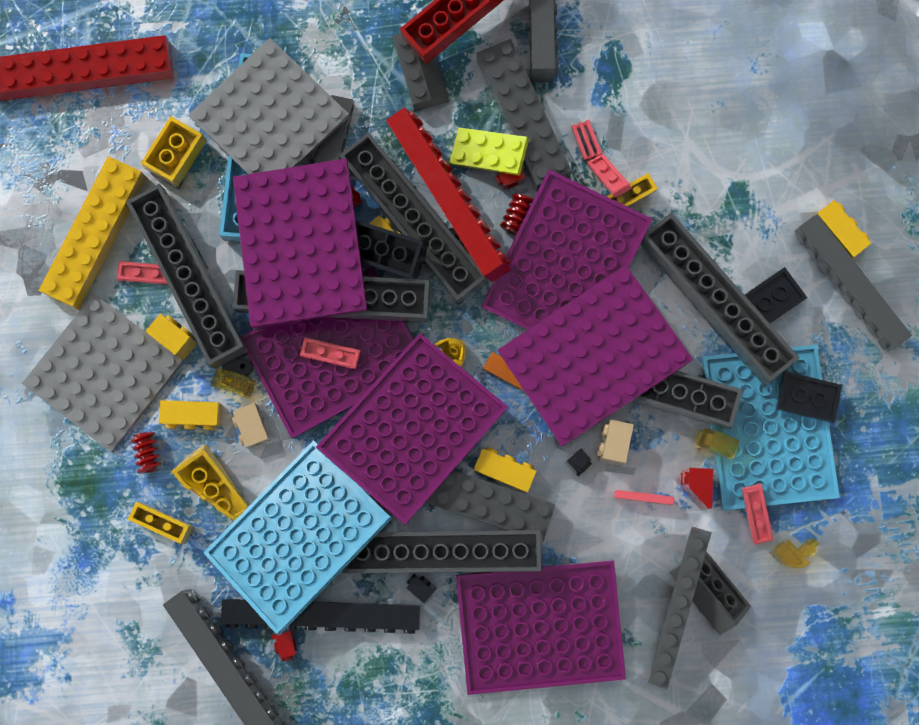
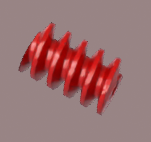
M522 194L512 195L511 199L513 201L509 202L510 208L506 209L507 215L503 216L504 221L500 223V227L504 231L514 236L517 235V230L521 227L520 223L522 224L523 217L527 214L526 210L530 208L529 203H532L534 200Z
M155 432L133 435L135 438L131 442L138 444L133 447V451L138 452L134 455V458L140 459L135 463L136 466L141 467L137 470L138 474L159 471L156 467L161 465V462H155V459L159 458L160 455L153 453L158 450V447H152V444L156 443L157 440L151 439L156 434Z

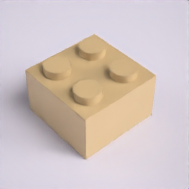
M610 419L602 426L600 437H603V442L598 445L596 454L600 456L599 461L621 466L626 463L634 424Z

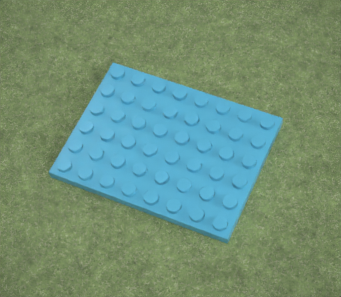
M817 345L791 347L800 358L785 371L822 380ZM736 353L703 356L701 359L704 379L743 390L732 428L728 430L710 424L722 511L745 508L741 488L761 484L763 487L766 506L840 498L829 422L775 410L783 373L767 386H764Z
M314 440L203 552L279 636L392 519L359 485L316 449L318 444Z

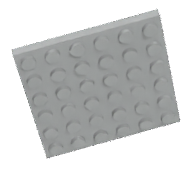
M271 38L262 44L188 115L247 174L290 168L298 161L302 163L350 117L349 113Z
M93 294L22 384L113 453L184 361L99 296Z

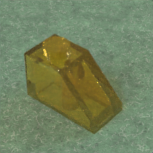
M217 368L211 386L249 399L254 390L255 380L235 372Z

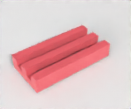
M589 120L571 126L584 161L602 154ZM584 127H587L588 133L590 135L596 153L593 152L592 146L590 144ZM577 129L581 130V133L583 135L584 141L590 154L588 156L586 154V151L584 149Z

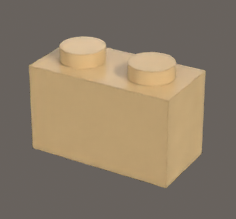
M256 403L233 411L234 417H232V421L236 428L239 427L241 434L238 436L242 446L245 445L246 448L250 449L271 440Z

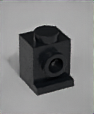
M580 448L565 463L577 476H580L592 465L590 462L592 459Z
M413 573L406 582L409 584L406 589L423 603L437 589L435 585L431 588L429 586L431 582L423 575L419 578Z

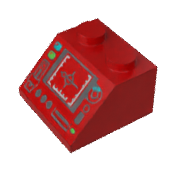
M690 467L684 469L683 473H680L679 484L682 485V490L701 510L712 509L713 469Z

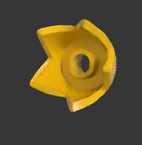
M446 338L434 344L436 347H441V351L460 367L464 363L467 348L462 340Z

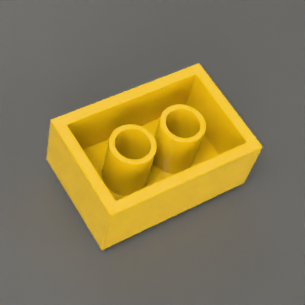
M170 116L142 159L141 164L147 171L178 188L207 140L202 133Z

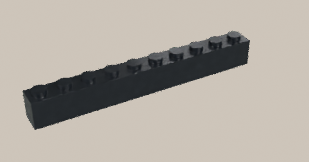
M222 599L221 624H226L227 628H238V624H246V628H258V625H266L265 629H271L245 599ZM312 601L286 630H297V626H305V630H317V627H325L324 631H336L337 627L344 628L346 632H356V628H364V632H376V629H384V633H395L397 629L403 630V633L415 634V630L420 629V605Z

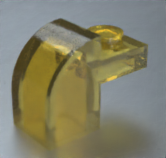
M704 428V430H700L697 434L693 448L711 452L722 458L733 459L739 440L724 433Z
M808 538L797 549L789 539H786L778 544L770 553L785 567L803 568L810 564L805 557L809 558L817 551L816 547L819 543L814 538Z

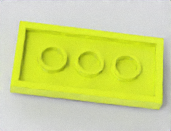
M458 127L449 163L453 166L520 176L529 139L524 136Z

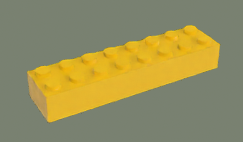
M107 157L38 291L80 310L130 212L126 201L139 195L147 179L142 171L114 158Z

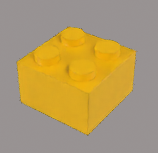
M159 314L145 331L183 361L198 344L194 340V335L183 326L179 328L181 324L168 314L166 317Z

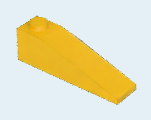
M206 443L187 456L172 470V473L184 488L191 490L199 498L215 506L217 510L233 521L249 507Z

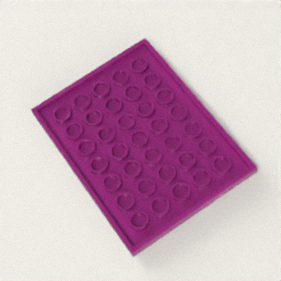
M347 158L233 177L250 326L252 328L368 310Z
M548 169L507 253L511 261L509 264L511 270L493 282L481 307L527 330L623 266L627 265L629 268L652 218Z
M627 265L497 350L561 447L693 361L691 355Z
M374 266L363 272V277H379ZM332 317L258 327L241 336L249 350L246 353L291 439L351 408L414 340L404 321ZM304 338L361 350L357 370L301 357L300 353Z
M419 333L321 440L316 449L402 524L406 525L508 409V406Z
M613 559L543 566V571L479 572L456 575L467 695L626 680Z

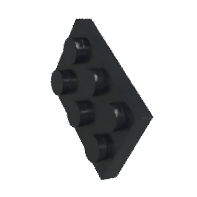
M785 267L744 294L769 323H772L808 298Z
M784 371L775 410L835 423L842 385Z

